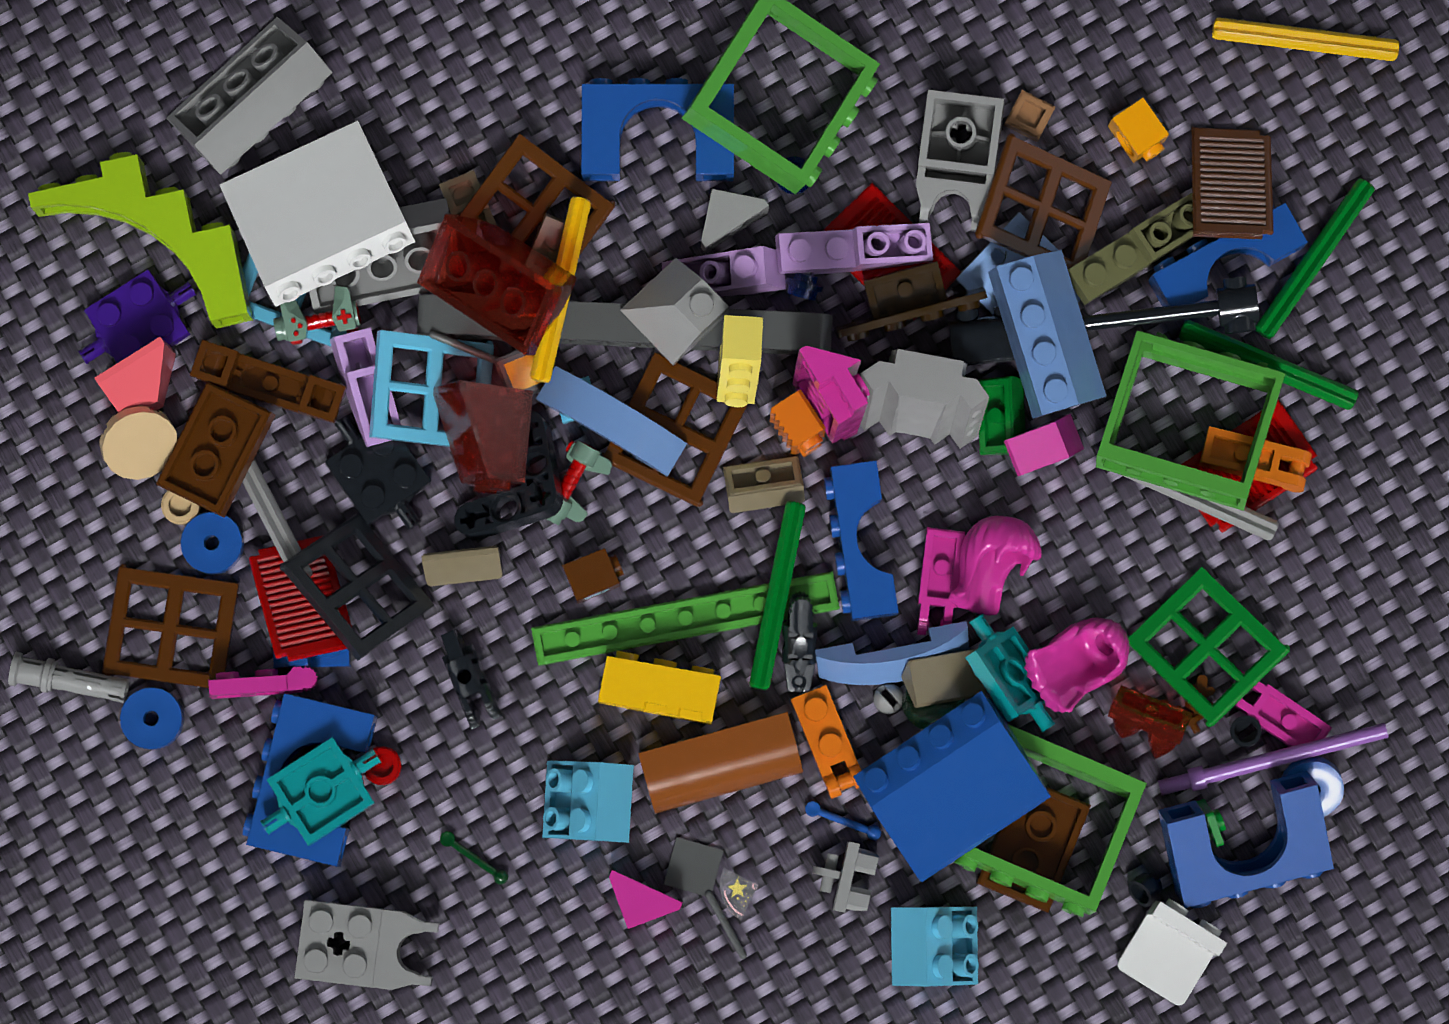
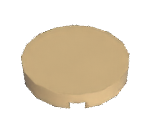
M146 406L126 408L112 416L106 424L107 428L104 434H101L99 443L101 455L112 472L123 478L139 480L153 477L163 470L178 440L176 430L166 414L161 411L150 410Z

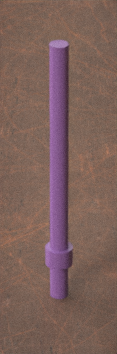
M1385 723L1205 769H1203L1202 765L1187 769L1188 773L1158 780L1162 795L1189 788L1197 791L1208 788L1207 784L1389 737Z

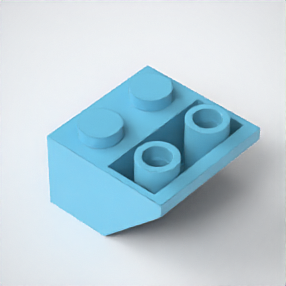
M547 761L542 838L629 843L634 765L604 762Z
M891 907L892 986L930 987L978 984L977 907Z

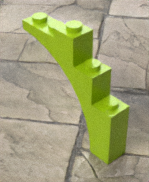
M120 152L109 157L110 160L100 162L103 177L98 178L97 175H84L76 178L75 183L61 186L59 183H48L39 186L38 191L28 193L30 207L38 217L66 213L98 215L127 223L153 236L171 250L190 271L201 291L209 319L216 329L253 321L237 238L232 227L216 222L206 224L201 227L202 231L196 232L191 202L183 189L178 190L176 187H167L157 190L155 196H150L145 166L137 154L132 155L130 152Z

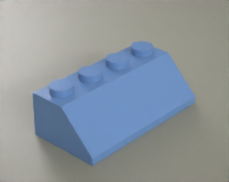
M1062 250L1030 256L990 270L988 272L1032 418L1034 419L1106 397Z

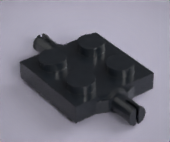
M348 416L343 417L342 422L340 420L336 422L335 427H337L347 443L340 452L324 463L367 526H370L383 516L394 513L398 514L408 531L414 528L410 519L415 526L419 525L422 521L415 514L409 503L417 493L431 484V480L403 441L391 440L366 447L362 435L359 434Z

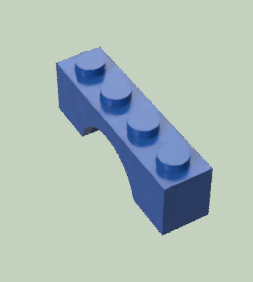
M1284 203L1277 208L1273 205L1274 233L1272 235L1263 234L1262 240L1219 238L1209 244L1207 239H1203L1186 249L1189 254L1188 256L1177 262L1172 256L1154 266L1153 269L1156 273L1150 277L1148 282L1162 307L1204 302L1208 297L1207 280L1210 269L1216 261L1225 256L1233 254L1250 255L1269 267L1301 250L1308 241L1287 204Z
M877 461L833 466L830 468V477H824L826 499H834L836 514L829 515L832 538L839 537L841 552L834 553L837 575L845 576L846 590L840 591L843 614L850 613L851 622L895 616L899 612L893 574L880 571L870 565L861 554L857 543V527L860 519L870 508L880 503L882 499Z

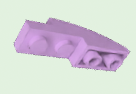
M930 223L859 226L853 230L778 233L775 236L779 274L812 272V275L892 268L933 261Z

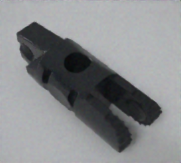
M795 591V594H792V597L789 598L790 602H788L790 604L788 606V621L783 623L784 643L782 662L787 691L809 692L816 664L815 650L818 624L813 622V604L810 601L809 595L805 594V592Z
M458 629L441 635L447 655L443 656L442 659L471 730L481 725L480 716L472 700L475 696L481 694L487 713L492 719L495 720L502 717L474 645L470 644L467 646ZM467 671H470L471 680L467 683L465 681V674Z

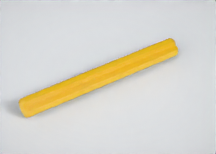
M1221 17L1214 20L1212 27V37L1217 40L1394 61L1399 53V41L1389 38Z
M572 197L570 199L530 372L531 379L537 382L549 383L551 380L591 207L590 200L586 198Z

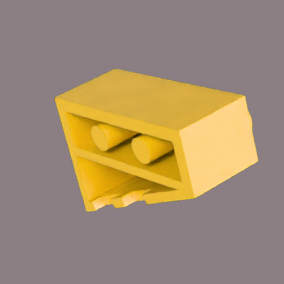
M616 651L615 657L607 656L598 703L712 725L721 676L714 675L715 670L699 666H692L691 671L676 668L677 662L654 658L653 664L639 662V655Z

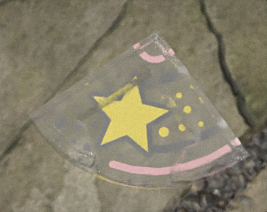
M723 868L720 877L722 900L728 910L741 920L758 885Z

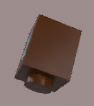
M605 548L562 565L578 604L620 587L618 577L624 575L616 554L608 557Z

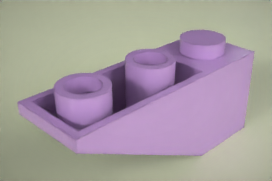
M759 246L678 259L700 276L719 296L749 295L786 289L785 274L778 273L776 249ZM672 261L662 262V270Z

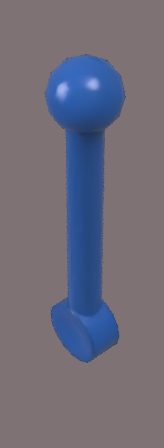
M809 802L805 807V811L810 817L819 815L863 832L871 840H877L881 836V829L877 825L866 826L820 808L817 802Z

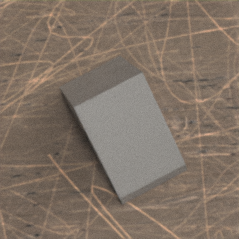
M712 189L701 239V248L704 253H708L766 215L769 211V205L766 200Z

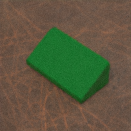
M1014 376L978 379L989 395L979 430L980 455H1009L1004 440L1025 432L1024 388L1021 379Z

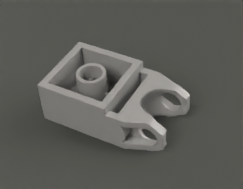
M928 90L916 179V188L921 204L919 223H929L930 215L940 198L956 194L962 196L968 202L972 217L971 231H976L996 171L1005 106L1004 99ZM959 127H965L967 134L971 135L970 140L965 139V143H957L956 138L951 137L952 132L958 133Z
M305 900L294 978L387 990L408 985L432 986V976L421 975L403 964L400 958V948L402 942L412 934H419L425 931L439 932L440 923L422 921L405 911ZM338 932L344 933V940L350 941L349 949H343L342 954L336 953V947L332 946V938H337Z

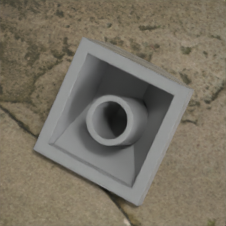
M675 258L620 311L674 366L724 319V315L729 314V306L700 276Z

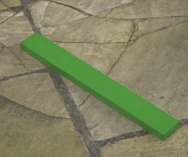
M833 571L791 579L783 620H788V606H790L788 602H790L789 598L792 597V594H795V591L805 592V594L809 595L810 601L813 604V615L840 610ZM769 583L532 627L538 666L761 625Z

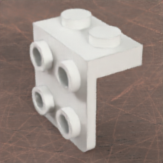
M1168 899L1166 904L1161 901H1155L1119 958L1117 966L1120 971L1171 1003L1183 1005L1213 955L1220 956L1227 942L1219 938L1221 930L1203 919L1199 925L1185 917L1188 913L1186 908Z

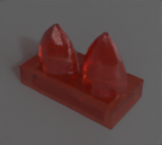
M1123 685L1120 686L1108 713V717L1113 719L1114 727L1121 739L1130 737L1140 730L1148 732V744L1155 759L1168 754L1177 744H1181L1193 715L1192 712Z

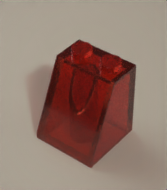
M462 380L434 387L433 396L461 483L474 485V491L480 493H497V490L510 491L511 485L525 483L533 391Z

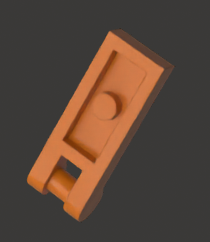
M1209 426L1199 466L1242 477L1254 437ZM1265 440L1253 480L1280 486L1291 492H1303L1306 484V479L1303 475L1305 468L1310 466L1312 454L1302 449ZM1280 460L1290 464L1288 472L1278 470Z
M827 685L792 698L791 703L830 798L833 799L841 796V791L853 786L858 789L859 786L853 776L862 770ZM844 761L848 772L835 777L831 766Z

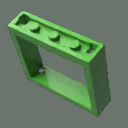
M756 0L681 119L796 194L805 185L811 188L819 177L822 169L817 166L823 155L829 158L837 148L841 138L836 136L842 125L846 128L849 127L860 110L855 106L859 97L862 95L866 98L876 85L878 78L873 75L880 63L787 0ZM767 14L858 75L801 168L709 108Z
M1137 331L1097 453L1096 468L1244 511L1283 385L1285 373L1268 368V363L1259 362L1252 364L1242 361L1238 355L1230 352H1220L1217 354L1204 350L1202 345L1192 341L1179 343L1169 340L1167 336L1160 332L1153 335ZM1143 357L1267 393L1240 482L1115 445Z
M1009 725L1027 757L1126 798L1088 895L977 848H973L956 859L954 863L972 872H975L976 868L991 873L989 879L1003 886L1011 887L1012 883L1027 888L1025 894L1038 901L1047 903L1048 898L1060 902L1063 904L1061 909L1069 914L1073 913L1082 918L1084 913L1091 915L1098 908L1147 783Z

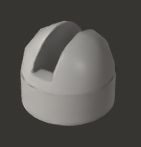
M892 683L880 685L873 695L874 706L884 714L897 712L904 703L902 690ZM884 689L898 702L894 707L880 694Z

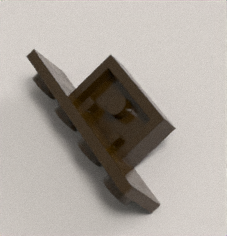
M935 260L863 280L872 317L840 325L836 329L839 338L847 336L848 342L869 337V330L883 326L885 332L893 331L907 326L906 320L920 316L921 321L924 322L944 316L942 310L957 306L959 312L981 306L979 300L986 299L987 294L986 290L980 287L946 296L938 262Z

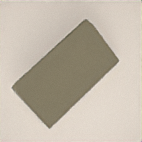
M798 456L723 467L729 511L731 513L784 506L787 501L800 503L805 501Z
M497 546L427 553L421 556L428 586L500 579L503 576L501 553Z
M975 649L910 660L901 678L915 708L969 699L980 691L986 693L984 685L974 675L972 667L965 658L974 652Z

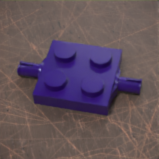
M148 269L84 310L95 328L97 340L78 352L86 364H89V362L105 352L119 363L158 337H161L172 347L191 335L181 320L177 306L197 294L188 281L169 294L159 286Z

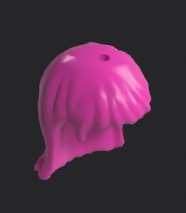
M998 515L981 519L972 526L961 546L960 581L958 587L950 592L949 599L958 608L969 610L972 613L987 616L997 615L1000 609L1003 586L1010 571L1015 565L1021 564L1020 576H1024L1033 560L1038 561L1041 558V546L1033 529L1020 519Z
M1096 617L1082 620L1068 626L1045 647L1030 650L1028 656L1024 659L1026 662L1024 669L1027 671V678L1032 682V689L1040 692V698L1045 701L1046 707L1051 708L1054 712H1072L1073 708L1085 694L1112 681L1123 672L1129 657V639L1121 624L1114 622L1112 619Z

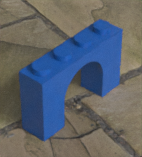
M595 78L590 80V84H582V180L620 181L621 136L628 121L637 113L653 107L668 108L683 116L703 84H688V80L682 78L667 79L666 84H650V80L645 78L629 79L628 84H613L611 79ZM725 81L709 108L733 124L734 84H726ZM691 125L696 139V181H734V153Z
M285 693L282 701L276 700L271 717V723L276 724L273 739H266L262 752V760L267 761L264 775L257 776L252 792V798L257 799L254 814H247L243 827V836L248 837L246 845L341 867L350 831L348 828L338 827L311 846L307 845L298 829L289 822L268 835L264 829L266 827L262 826L260 820L265 819L280 808L278 807L277 796L266 779L287 767L292 758L301 750L312 745L322 744L332 737L339 747L363 753L369 752L378 716Z
M1308 771L1270 780L1277 815V830L1270 845L1262 853L1248 860L1229 861L1216 856L1212 852L1205 814L1195 800L1158 810L1175 894L1184 908H1202L1208 906L1214 900L1225 897L1240 898L1252 890L1263 887L1278 888L1284 885L1286 881L1301 877L1306 879L1315 878L1324 871L1334 869L1318 784Z

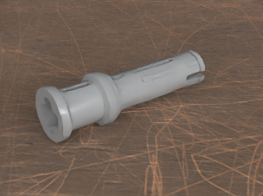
M17 651L13 656L8 684L14 687L19 683L39 687L41 692L44 693L57 689L109 699L120 703H125L130 682L127 678L112 677L60 666L52 658L42 661L23 657V653Z

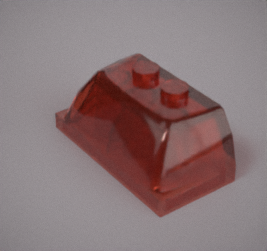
M445 214L417 283L524 355H535L543 335L547 333L564 308L578 278L494 224L474 218Z

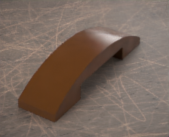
M205 340L201 341L189 375L251 399L334 424L347 389L346 386L240 354L236 350Z

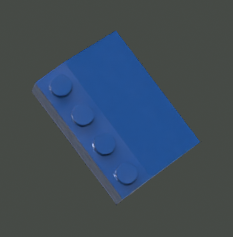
M980 691L853 776L871 809L921 882L1052 797L1003 715L983 691Z

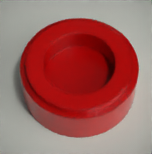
M380 746L373 748L381 763L364 773L369 781L377 785L393 783L398 779L402 771L400 756L389 747Z

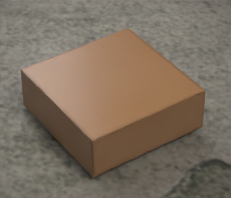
M1022 90L1004 126L1038 142L1055 110V106Z

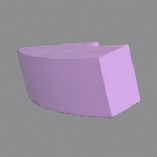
M371 327L333 337L330 339V344L343 386L347 387L346 395L366 447L391 441L369 438L376 345ZM390 391L388 424L401 425L392 391Z

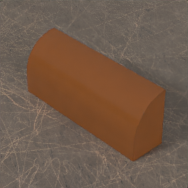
M788 712L638 753L655 814L803 773Z

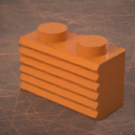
M801 389L771 408L770 422L774 423V429H778V435L783 436L782 441L787 442L786 448L791 449L790 454L797 455L801 453L803 457H806L822 446L821 442H823L822 438L825 435L826 427Z

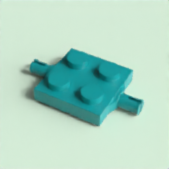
M983 614L969 622L982 642L977 650L965 658L972 667L974 675L982 682L992 697L996 708L1002 712L1006 720L1010 722L1021 714L1030 713L1041 729V732L1056 724L1042 705L1045 701L1040 698V692L1032 689V682L1027 678V671L1024 669L1026 664L1024 659L1028 656L1030 650L1013 626L1005 632L995 633Z
M332 737L266 779L277 796L280 809L265 819L260 820L262 826L266 827L264 828L265 831L270 835L273 831L289 822L298 829L307 845L311 846L376 804L365 788L362 776L363 773L381 763L379 757L376 756V752L372 748L369 752L353 761L344 755Z

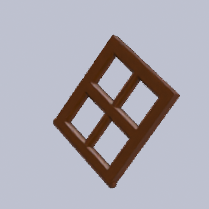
M1010 133L1006 137L975 231L976 238H984L1026 258L1052 252L1039 246L1048 217H1052L1078 229L1070 258L1064 257L1067 269H1070L1088 258L1112 182L1020 140L1013 133ZM1017 156L1047 170L1038 199L1007 185ZM1061 177L1091 190L1082 219L1052 206ZM1004 196L1034 209L1025 238H1021L994 225Z
M518 134L456 220L521 269H524L528 254L520 248L538 223L542 222L544 214L549 210L564 188L577 197L590 200L591 208L594 209L587 220L580 254L615 208V202L605 199L524 136ZM522 156L552 177L533 204L504 183V180ZM497 190L527 212L508 239L478 217Z
M654 353L628 406L665 428L688 445L707 454L691 487L623 454L624 449L610 442L606 452L600 455L609 459L613 463V467L687 503L701 507L703 505L701 499L748 404L744 407L729 408L714 439L685 426L684 424L700 393L717 400V382L678 363L673 366L665 357ZM661 374L691 388L675 420L645 406Z
M121 564L118 567L102 673L107 676L111 674L209 688L208 680H216V673L226 672L240 584L127 568L126 564ZM132 584L168 589L163 622L127 617ZM184 592L221 596L216 630L179 625ZM125 627L162 632L156 665L120 660ZM178 635L214 640L209 673L173 668Z

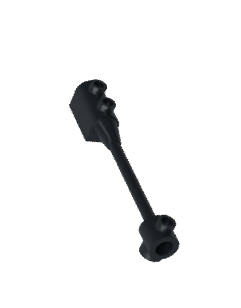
M1234 277L1224 279L1223 288H1216V300L1082 316L1086 331L1218 315L1220 327H1225V334H1235L1256 330L1255 322H1259V307L1255 284L1247 285L1246 277ZM994 307L993 316L979 317L978 309L956 312V320L949 321L953 359L964 361L967 366L1015 360L999 307Z

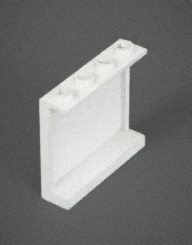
M358 121L220 184L263 285L275 307L285 302L294 301L302 294L317 287L328 285L335 279L354 270L365 268L371 262L388 254L397 253L415 242Z

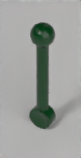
M446 831L441 834L440 843L443 846H451L491 874L497 884L502 885L508 881V873L505 870H497L456 841L455 835L452 832Z

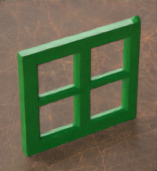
M1203 567L1128 638L1129 646L1206 720L1205 724L1207 727H1213L1290 652L1289 645H1283ZM1202 589L1229 614L1206 637L1180 613ZM1171 619L1198 644L1175 667L1148 643ZM1240 626L1267 651L1244 674L1217 649ZM1209 656L1236 681L1213 705L1186 680Z

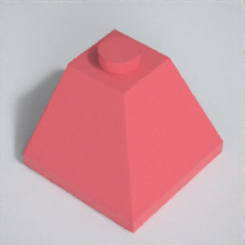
M158 337L94 379L118 413L126 408L146 406L150 410L157 411L164 406L176 354L161 337Z

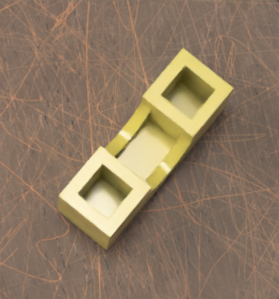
M724 315L722 344L720 345L716 402H725L730 407H744L747 404H755L761 366L763 317Z

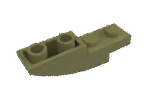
M1192 193L1068 269L1073 289L1084 305L1120 286L1194 238Z

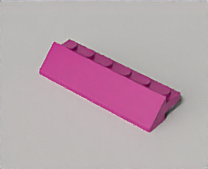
M804 346L798 352L792 384L797 391L802 390L826 427L825 433L833 444L840 439L845 441L857 434L868 405L867 396L870 395L863 379L857 374L861 360Z

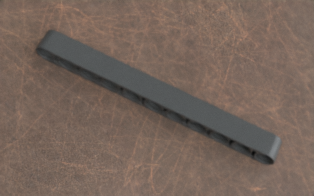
M420 295L418 297L416 334L429 336L431 331H435L452 339L536 342L539 338L547 300ZM568 302L559 344L655 348L620 311L626 304ZM729 309L728 315L763 317V354L798 355L799 349L804 346L831 352L832 315ZM724 319L691 350L720 351Z

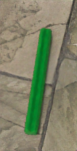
M1361 178L1354 183L1257 323L1256 331L1267 339L1275 336L1373 194L1375 188L1372 184Z
M1186 320L1180 329L1178 337L1180 340L1198 343L1204 347V350L1217 354L1220 352H1230L1238 355L1242 361L1252 364L1259 362L1268 363V368L1285 373L1284 384L1346 410L1353 408L1356 403L1358 391L1349 386L1194 321Z
M787 501L785 504L749 682L751 687L767 690L771 683L806 506L800 502Z

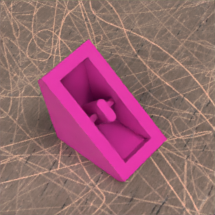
M1071 414L1064 415L1004 440L1017 476L1067 459L1084 449Z
M612 870L609 879L628 929L678 911L682 906L683 902Z

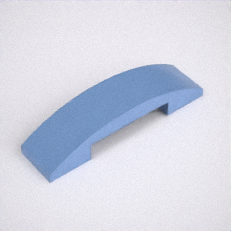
M557 366L552 371L551 380L549 383L544 384L536 400L568 419L575 420L631 453L636 459L667 477L687 445L686 442L646 416Z
M967 622L928 628L929 641L859 655L855 654L853 643L817 649L815 654L818 676L828 681L852 685H880L903 681L901 678L903 671L910 660L969 650Z

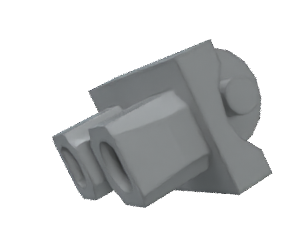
M847 842L841 872L836 871L839 856L834 854H827L824 868L813 866L812 874L823 876L819 891L831 893L834 879H839L832 910L844 913L846 909L867 911L871 890L851 886L854 871L875 875L879 855L859 848L860 844Z

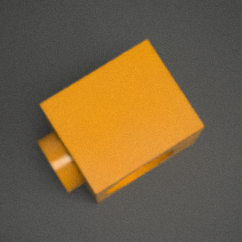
M1141 98L1113 117L1108 125V128L1133 163L1142 157L1147 162L1160 154L1165 149L1162 144L1169 136V133L1144 98Z

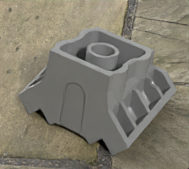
M902 349L892 350L889 362L878 361L861 373V378L866 384L870 395L867 396L868 405L860 426L865 431L877 422H880L889 436L895 432L931 439L934 445L950 435L959 449H961L978 437L989 395L977 379L965 377L967 364L964 361Z

